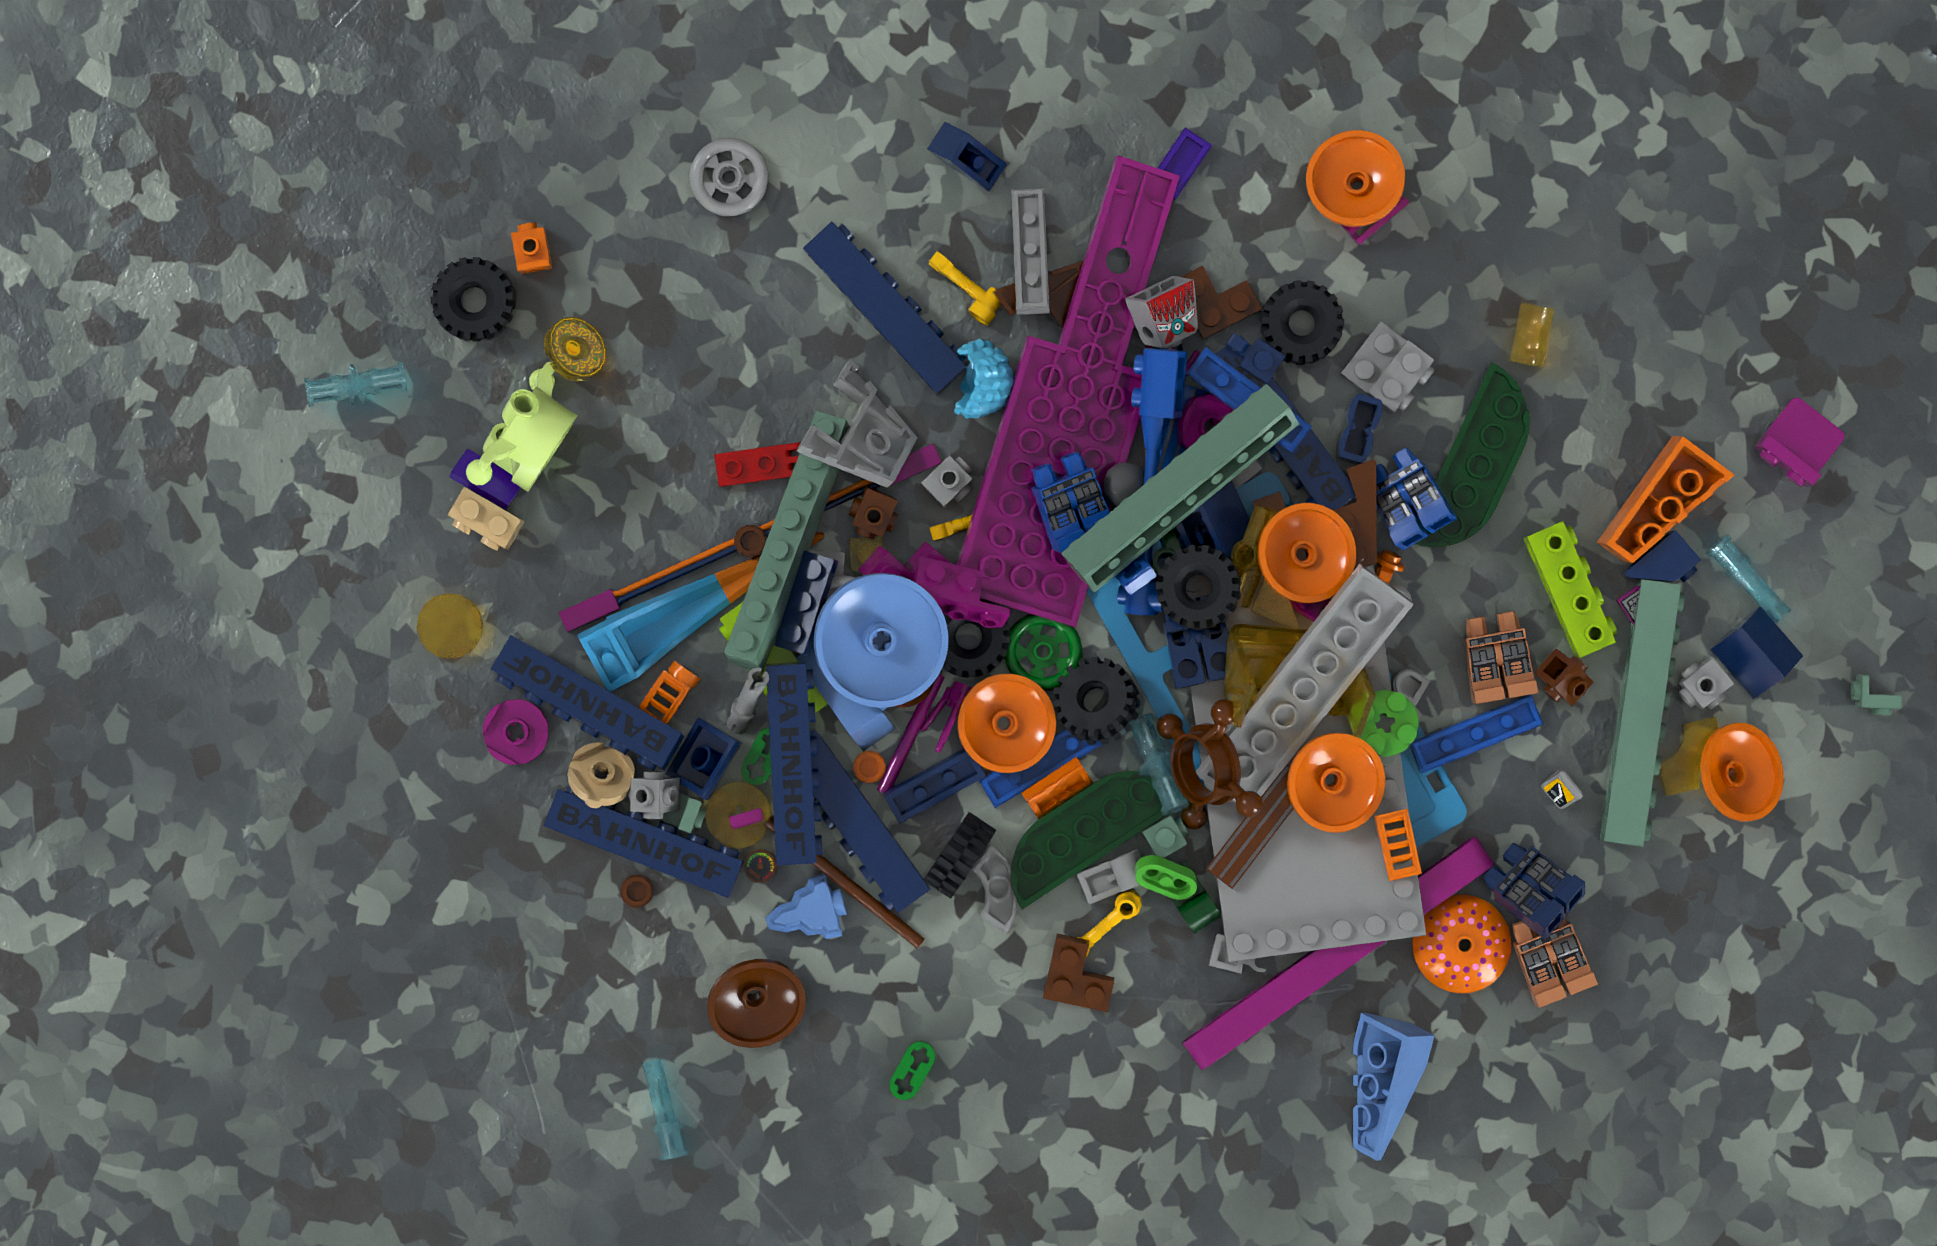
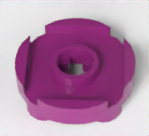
M1203 394L1189 398L1183 407V417L1178 418L1177 441L1179 445L1187 450L1197 442L1200 436L1206 434L1204 424L1208 422L1209 418H1212V425L1216 426L1227 414L1234 410L1212 394Z
M522 699L507 700L494 706L484 720L483 735L486 747L494 758L510 765L526 764L540 756L546 748L549 740V722L543 711L535 704ZM518 723L522 724V731L525 733L523 739L517 738L515 741H512L510 739L511 733L507 730L510 725L516 726Z

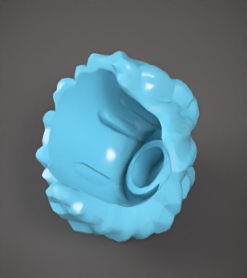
M977 339L962 345L957 352L959 355L968 356L970 362L966 368L965 378L960 385V390L965 396H962V399L956 402L954 412L956 415L961 414L966 419L979 418L980 416L985 417L990 413L994 414L1002 406H1006L1008 396H1010L1014 384L1012 368L1009 366V359L1004 355L1002 349L994 348V344L989 340Z

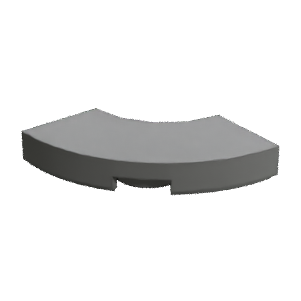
M990 842L972 868L981 879L985 889V904L980 916L1007 934L1015 919L1018 901L1012 886L1011 865L1004 854Z

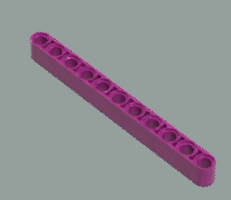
M1476 836L1418 875L1423 915L1495 864ZM1386 941L1308 952L1193 1033L1182 1044L1201 1070L1207 1068Z

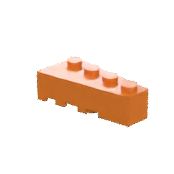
M1672 436L1596 543L1620 561L1633 563L1664 537L1665 533L1674 525L1679 524L1685 519L1688 513L1714 494L1713 492L1729 481L1734 474L1685 437Z

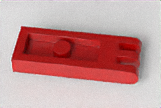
M801 442L714 454L719 487L790 478L793 472L792 464H795L798 456L791 457V451H796Z

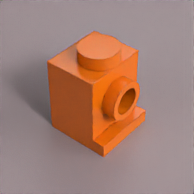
M536 222L518 225V232L511 233L517 271L520 274L552 269L545 228H537ZM528 240H533L536 243L535 249L531 252H527L524 249V244Z

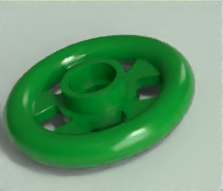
M1029 614L1018 620L1010 629V644L1004 659L1010 674L1026 677L1038 684L1044 691L1053 690L1054 687L1058 688L1061 686L1057 681L1060 675L1065 678L1069 675L1066 670L1067 667L1070 665L1074 669L1079 667L1078 660L1082 659V642L1077 630L1073 626ZM1042 625L1056 628L1055 637L1041 635ZM1025 632L1034 637L1029 642L1027 648L1018 644ZM1059 643H1068L1069 657H1059ZM1040 645H1046L1050 650L1049 655L1045 658L1039 657L1037 654V648ZM1025 656L1035 665V668L1030 672H1026L1019 663ZM1055 663L1059 673L1045 677L1042 668L1049 667Z

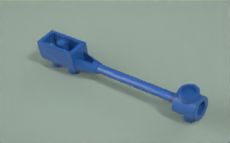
M1144 348L1143 355L1137 354L1134 360L1135 374L1142 375L1141 388L1135 387L1133 389L1131 401L1133 407L1139 408V415H1141L1144 446L1146 449L1144 484L1149 478L1158 474L1159 453L1162 449L1169 418L1183 417L1187 351ZM1153 545L1141 554L1150 566L1152 564ZM1156 578L1131 595L1120 585L1117 599L1118 604L1125 605V613L1158 615V612H1164L1157 598L1156 582L1158 580Z

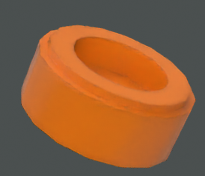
M675 660L668 668V672L690 688H695L701 680L700 677Z
M864 751L856 757L853 763V770L855 776L860 781L874 783L883 777L886 771V763L879 753Z

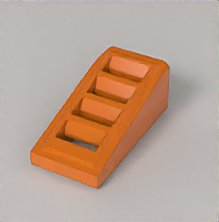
M663 670L638 708L668 725L692 688L675 678L668 671ZM664 683L679 692L677 698L661 688ZM657 693L672 703L669 709L654 699ZM650 704L665 714L662 720L647 710Z
M1408 809L1374 816L1388 880L1393 881L1422 874ZM1402 820L1403 827L1385 831L1384 824ZM1405 834L1406 840L1388 844L1387 837ZM1408 847L1409 853L1391 857L1390 850ZM1411 860L1412 866L1394 870L1393 863Z

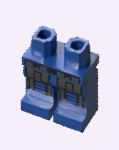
M1408 448L1402 449L1393 456L1399 468L1394 473L1389 475L1383 464L1376 465L1377 508L1390 531L1389 534L1394 544L1403 551L1429 536L1425 529L1433 534L1458 519L1431 475L1427 465L1418 459Z
M1072 452L1060 458L1066 474L1061 476H1055L1050 463L1032 469L1036 486L1031 489L1034 497H1036L1051 547L1054 551L1060 553L1067 549L1074 540L1079 539L1090 530L1098 520L1110 513L1096 479L1094 469L1086 466L1079 452Z

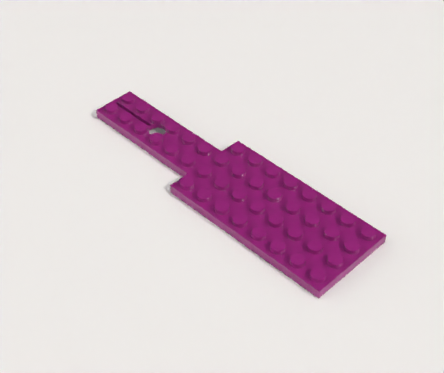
M1119 155L1115 156L1059 343L1057 345L1032 336L1026 337L1013 379L1014 384L1011 394L1006 402L957 563L959 566L984 572L980 594L981 599L1073 627L1077 625L1088 586L1072 570L1060 552L1054 551L1051 547L1036 497H1034L1031 489L1036 486L1032 469L1050 463L1055 476H1061L1066 474L1060 458L1072 452H1079L1086 466L1094 469L1096 479L1103 494V481L1107 471L1117 463L1127 461L1140 418L1139 408L1132 406V392L1135 387L1141 388L1142 375L1135 374L1134 369L1122 365L1135 325L1125 298L1146 288L1178 184L1179 175ZM1117 247L1124 249L1130 257L1128 269L1120 274L1110 271L1106 264L1107 254L1110 250ZM1106 502L1109 512H1111L1112 507Z

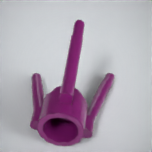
M958 681L954 682L952 688L946 687L942 698L921 727V731H926L949 701L947 707L951 708L952 711L935 748L937 753L942 751L958 716L960 705L972 688Z

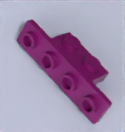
M920 556L917 560L914 582L923 587L935 599L943 614L948 615L954 620L966 619L979 622L980 625L987 628L1003 627L1010 616L1009 608L980 601L983 571Z

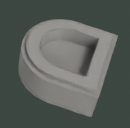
M1405 669L1397 672L1391 678V690L1402 693L1415 707L1430 680L1415 670Z

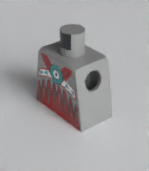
M1171 276L1125 298L1139 336L1145 345L1184 351L1181 340L1196 333L1198 329L1193 279Z

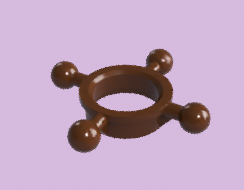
M1221 699L1213 704L1211 717L1214 724L1203 723L1196 725L1188 733L1182 730V721L1175 714H1164L1157 721L1156 728L1159 735L1165 739L1175 740L1170 756L1171 770L1178 789L1191 802L1182 810L1181 820L1187 828L1192 830L1200 829L1205 825L1207 812L1204 805L1208 803L1211 805H1222L1235 799L1237 811L1242 816L1248 818L1255 817L1262 810L1263 802L1259 794L1254 791H1245L1240 786L1241 767L1234 744L1225 733L1227 725L1232 724L1236 720L1238 711L1236 705L1228 699ZM1197 740L1206 748L1213 763L1215 772L1213 792H1210L1203 786L1195 770L1193 748Z

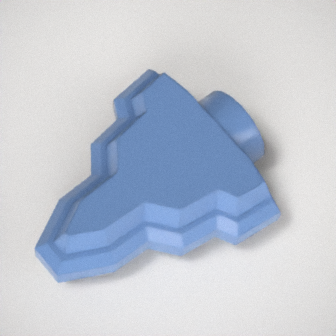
M821 873L809 878L806 887L795 891L792 901L776 907L766 917V922L771 930L790 932L800 929L808 936L821 934L825 939L843 936L839 917L847 915L840 888L831 891L826 875Z

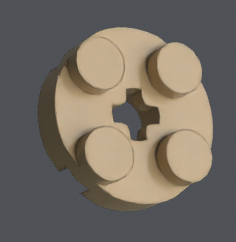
M599 742L590 743L578 749L572 758L567 773L572 791L591 808L613 805L622 801L628 795L631 787V778H634L635 772L634 764L627 753L623 755L610 747H603L604 743ZM599 769L602 773L607 771L609 774L606 779H599L595 776V770Z

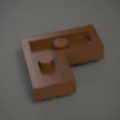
M1203 266L1181 276L1194 280L1198 321L1197 330L1202 340L1262 310L1247 280L1217 294Z
M1057 933L1043 999L1107 1012L1115 977L1083 971L1089 940Z

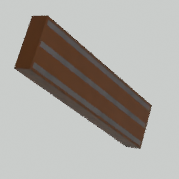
M1288 764L1261 796L1263 806L1260 813L1255 817H1245L1206 868V870L1231 889L1234 888L1294 809L1287 787L1290 769Z

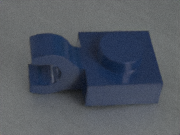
M1233 333L1225 344L1229 349L1244 358L1239 367L1265 384H1268L1285 358V355L1259 338L1255 340L1253 345H1250L1242 337Z

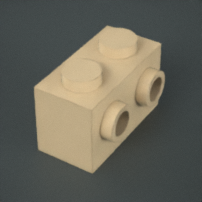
M466 487L462 489L448 513V516L455 519L452 526L468 535L471 530L481 534L483 537L480 542L495 551H498L500 546L509 550L525 523L522 519Z

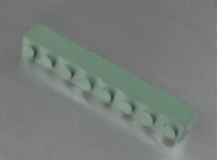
M1266 384L1260 390L1251 394L1248 400L1237 409L1227 414L1209 432L1200 436L1197 442L1182 454L1176 456L1158 474L1149 478L1141 488L1130 497L1125 498L1107 516L1098 520L1090 530L1079 539L1074 540L1061 554L1072 570L1095 593L1298 426L1299 423L1291 408Z
M816 411L809 429L815 425L840 443L850 425L846 419ZM799 454L724 651L725 656L732 665L748 670L756 667L762 668L761 674L763 673L779 631L804 550L809 551L838 475V468Z
M1640 579L1636 583V586L1640 587L1638 603L1634 608L1633 614L1635 624L1631 623L1599 840L1644 847V840L1649 841L1652 830V822L1647 821L1649 808H1654L1657 790L1652 788L1654 775L1658 776L1661 768V756H1657L1658 742H1664L1666 723L1661 722L1663 710H1668L1671 691L1666 690L1668 677L1672 678L1675 670V658H1671L1672 645H1677L1679 641L1680 626L1675 624L1677 612H1682L1684 607L1685 593L1680 592L1681 585Z

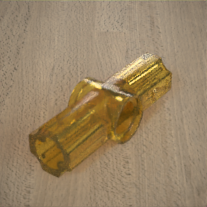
M1258 504L1255 505L1243 540L1235 544L1231 553L1232 562L1241 579V597L1237 605L1245 608L1250 607L1262 575L1258 562V543L1261 533L1267 522L1278 513L1274 509ZM1254 550V559L1251 562V553Z

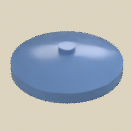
M890 573L867 574L842 585L824 604L819 613L814 631L815 656L821 672L827 681L847 699L869 707L897 706L921 695L938 677L948 651L947 624L942 610L935 599L914 581Z

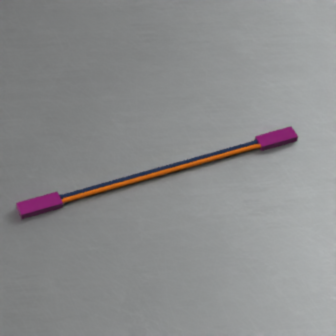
M932 443L910 453L895 481L890 486L941 464V459L934 444ZM866 479L830 494L824 511L862 495L866 486L875 489L882 485ZM774 520L759 526L765 532L766 537L770 533ZM734 538L618 591L609 589L558 612L566 631L570 632L620 609L619 606L625 601L736 552Z

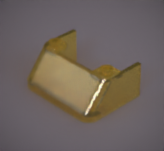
M1237 624L1231 628L1227 639L1224 697L1233 703L1234 713L1232 721L1234 727L1241 728L1248 707L1252 706L1256 700L1257 692L1260 691L1307 630ZM1365 667L1327 713L1332 716H1347L1354 737H1361L1376 697Z

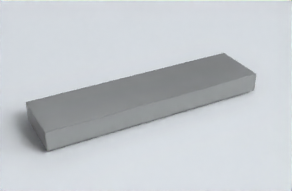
M1044 188L1011 190L1017 315L1050 313Z

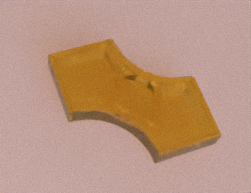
M1716 717L1682 724L1683 735L1678 750L1670 759L1661 763L1660 776L1665 796L1699 789L1701 756L1707 740L1718 729Z

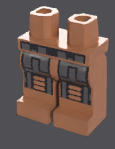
M1515 611L1496 614L1499 632L1487 633L1485 616L1466 619L1467 637L1462 639L1465 648L1471 699L1474 704L1502 700L1505 697L1513 698L1539 693L1537 682L1534 679L1525 628H1520ZM1499 667H1500V671H1501L1503 686H1502V684H1501V678H1500Z
M1565 917L1546 940L1522 921L1512 924L1516 940L1512 944L1517 953L1534 1005L1538 1008L1566 998V993L1573 995L1598 985L1575 934L1573 925L1566 921ZM1553 965L1556 966V969H1557V971H1558V974H1559V976H1560V979H1561V981H1562V984H1561L1560 981H1559V978H1558V976H1557V973H1556L1555 968H1554Z

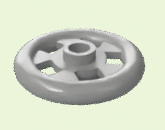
M722 138L712 141L698 152L690 169V185L697 201L708 211L721 216H737L753 209L763 198L768 185V169L763 156L754 146L740 139ZM731 151L732 161L718 163V153ZM746 159L751 162L754 171L748 175H745L744 169L740 165ZM704 168H714L713 182H703ZM727 172L734 173V182L725 183L723 181L724 174ZM744 183H747L752 188V191L747 197L742 199L736 192L743 187ZM716 189L729 194L725 203L719 202L712 197Z

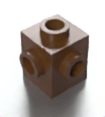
M866 486L861 499L858 497L854 498L848 513L849 516L853 517L851 523L857 527L856 533L874 540L875 535L883 537L885 531L892 532L898 514L893 512L898 502L897 498ZM871 510L879 512L878 517L875 519H870L867 515Z
M1555 649L1534 672L1546 685L1543 691L1557 703L1562 699L1572 707L1594 683L1585 673L1588 667L1574 655L1569 658L1558 649Z

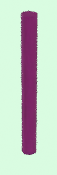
M938 675L930 694L926 699L918 703L877 791L883 793L893 787L945 679L944 676Z

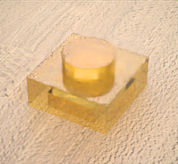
M875 536L874 540L867 537L849 538L851 570L859 571L858 569L879 545L883 547L881 536Z

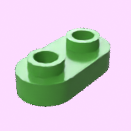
M1156 855L1142 857L1135 864L1136 881L1147 889L1176 900L1187 899L1197 890L1196 875L1187 867Z

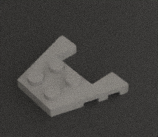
M850 359L844 365L833 384L860 404V408L844 437L838 443L817 426L813 425L805 434L796 451L888 488L895 481L918 437L892 406L887 408L876 395L877 388L871 381L866 383L857 373L859 367Z

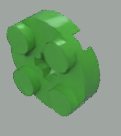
M1379 690L1368 694L1360 701L1355 708L1351 726L1354 736L1367 742L1376 751L1378 756L1388 757L1403 752L1415 740L1419 719L1414 705L1402 693ZM1381 714H1386L1387 718L1394 719V724L1390 726L1391 732L1385 733L1383 728L1377 729L1376 723L1380 721Z

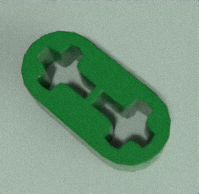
M769 727L759 732L741 767V774L744 780L752 785H760L766 782L771 775L770 751L768 755L762 753L766 746V742L762 739L765 734L769 735ZM761 756L765 758L761 768L765 771V775L763 777L757 776L754 780L749 777L751 771L747 767L749 763L755 765Z
M915 1041L911 1043L894 1071L889 1085L892 1095L897 1099L909 1100L913 1098L935 1060V1051L928 1042ZM921 1047L926 1048V1056L930 1058L929 1061H921L917 1069L912 1068L911 1065L915 1059V1056L911 1054L913 1049L919 1051ZM908 1071L913 1073L910 1080V1085L913 1086L912 1091L905 1090L903 1094L899 1093V1085L895 1081L897 1078L903 1080Z

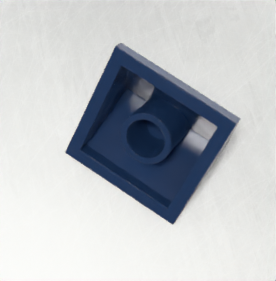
M1761 606L1710 649L1752 699H1755L1782 680L1803 657L1802 653Z
M698 717L665 774L669 777L680 778V784L703 799L710 800L743 742Z

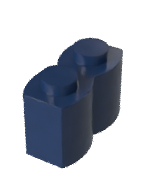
M1359 393L1351 400L1345 414L1346 428L1340 434L1336 444L1337 459L1359 465L1368 458L1373 446L1372 431L1376 428L1382 416V401L1380 399Z

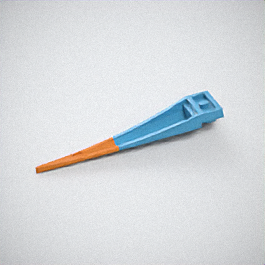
M823 532L815 533L811 546L823 539ZM760 556L607 616V620L579 633L578 638L606 689L611 692L638 678L690 634L746 593Z

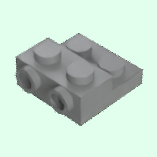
M1380 321L1340 375L1366 395L1380 399L1382 407L1393 414L1397 408L1404 411L1415 397L1410 391L1416 383L1419 382L1421 385H1424L1432 375L1434 369L1430 365L1434 359Z

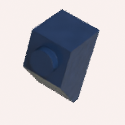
M947 122L943 123L927 148L946 165L987 191L991 190L1007 165L969 133Z
M1673 530L1625 569L1621 575L1625 579H1644L1660 582H1676L1680 579L1682 582H1685L1698 571L1695 565L1701 559L1676 530Z

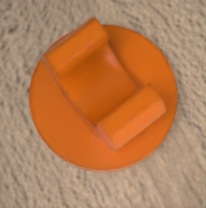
M1389 550L1377 553V563L1379 564L1375 570V575L1389 584L1394 570L1402 572L1405 568V565L1400 562L1402 557Z

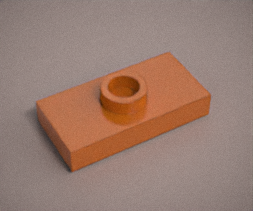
M1075 757L1021 794L1037 818L1040 819L1093 784L1078 758Z

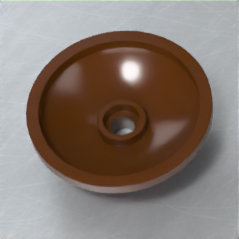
M752 959L730 967L715 981L707 999L708 1017L716 1033L727 1042L746 1048L768 1046L787 1037L800 1023L806 1007L805 990L798 975L788 966L770 959ZM752 990H757L754 994H748Z

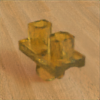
M1521 303L1510 362L1543 367L1554 314L1553 308Z

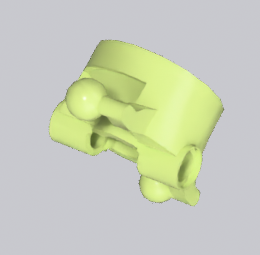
M547 362L543 368L535 370L530 375L529 384L533 392L520 389L516 390L509 398L502 412V418L505 423L497 424L492 428L483 445V455L480 459L473 460L467 466V479L472 484L477 486L486 484L492 477L491 463L494 462L512 475L511 481L528 492L560 446L578 415L551 398L552 389L555 385L553 373L556 369L553 362Z

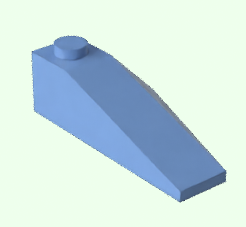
M1361 1013L1353 1042V1055H1357V1075H1353V1086H1357V1105L1353 1108L1354 1149L1376 1161L1382 1159L1427 1066L1435 1035L1409 1022L1370 1013Z

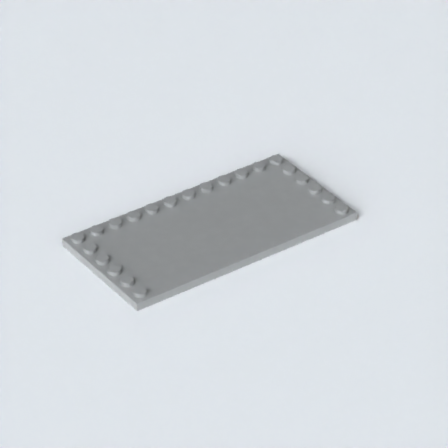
M1258 557L1231 561L1235 565L1241 579V597L1237 602L1236 610L1228 616L1229 619L1225 623L1239 675L1208 683L1202 651H1199L1206 682L1190 687L1195 726L1203 723L1214 724L1211 717V708L1216 701L1221 699H1228L1236 705L1238 718L1313 624V621L1294 609L1290 600L1282 597L1270 587L1261 572ZM1374 565L1365 567L1375 574ZM1194 575L1188 580L1186 592L1191 599L1195 600L1197 597L1211 594L1212 584L1208 577ZM1385 641L1288 762L1289 766H1291L1301 748L1318 736L1328 733L1353 735L1351 721L1355 708L1360 701L1375 691H1392ZM1381 714L1380 721L1376 723L1377 729L1383 728L1385 733L1391 732L1390 726L1394 724V719L1387 718L1386 714ZM1234 722L1230 725H1227L1226 732L1230 729ZM1198 741L1200 762L1202 764L1209 753ZM1400 753L1388 757L1379 756L1385 772L1384 795L1376 812L1365 823L1345 832H1326L1306 823L1293 809L1233 889L1217 878L1228 962L1426 935L1418 875L1393 881L1388 880L1374 816L1408 809ZM1333 774L1327 775L1325 779L1326 784L1330 785L1334 781ZM1203 780L1204 787L1213 792L1214 787ZM1233 800L1222 805L1206 804L1214 857L1245 818L1237 811L1236 802ZM1402 820L1384 824L1385 831L1403 827ZM1405 834L1387 837L1388 844L1406 840ZM1408 847L1390 850L1391 857L1409 853ZM1411 860L1393 863L1394 870L1412 866Z

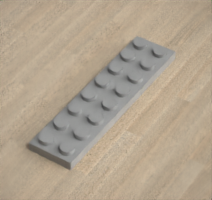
M1358 565L1226 732L1234 744L1241 767L1240 786L1245 791H1254L1260 797L1264 794L1414 605L1410 599L1363 565ZM1208 755L1196 770L1198 777L1214 787L1215 772L1211 757Z

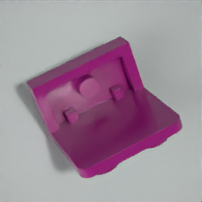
M1796 397L1788 402L1754 448L1761 452L1759 456L1773 467L1778 465L1786 471L1787 474L1785 476L1792 483L1799 487L1803 485L1809 487L1813 486L1820 478L1821 474L1819 471L1842 443L1845 434L1807 403Z

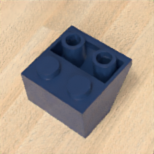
M1232 480L1176 525L1186 548L1189 545L1210 546L1221 551L1229 559H1232L1258 539Z

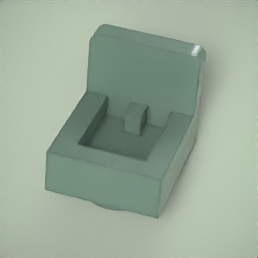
M1858 674L1856 681H1852L1851 700L1855 701V707L1872 708V715H1892V709H1902L1901 695L1869 694L1868 674Z
M680 793L679 811L665 812L663 822L676 826L678 829L688 833H692L695 827L700 829L707 810L702 809L704 801Z

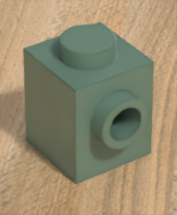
M1167 815L1141 831L1154 855L1162 858L1187 845L1184 837L1189 835L1181 819L1173 820L1171 815Z

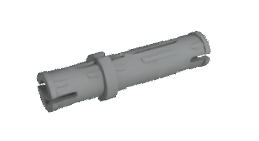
M756 667L749 671L748 678L739 697L731 705V715L727 720V727L731 731L735 724L736 728L733 732L735 734L744 733L749 721L754 718L758 711L757 703L769 681L767 671L763 673L762 677L759 676L762 668Z

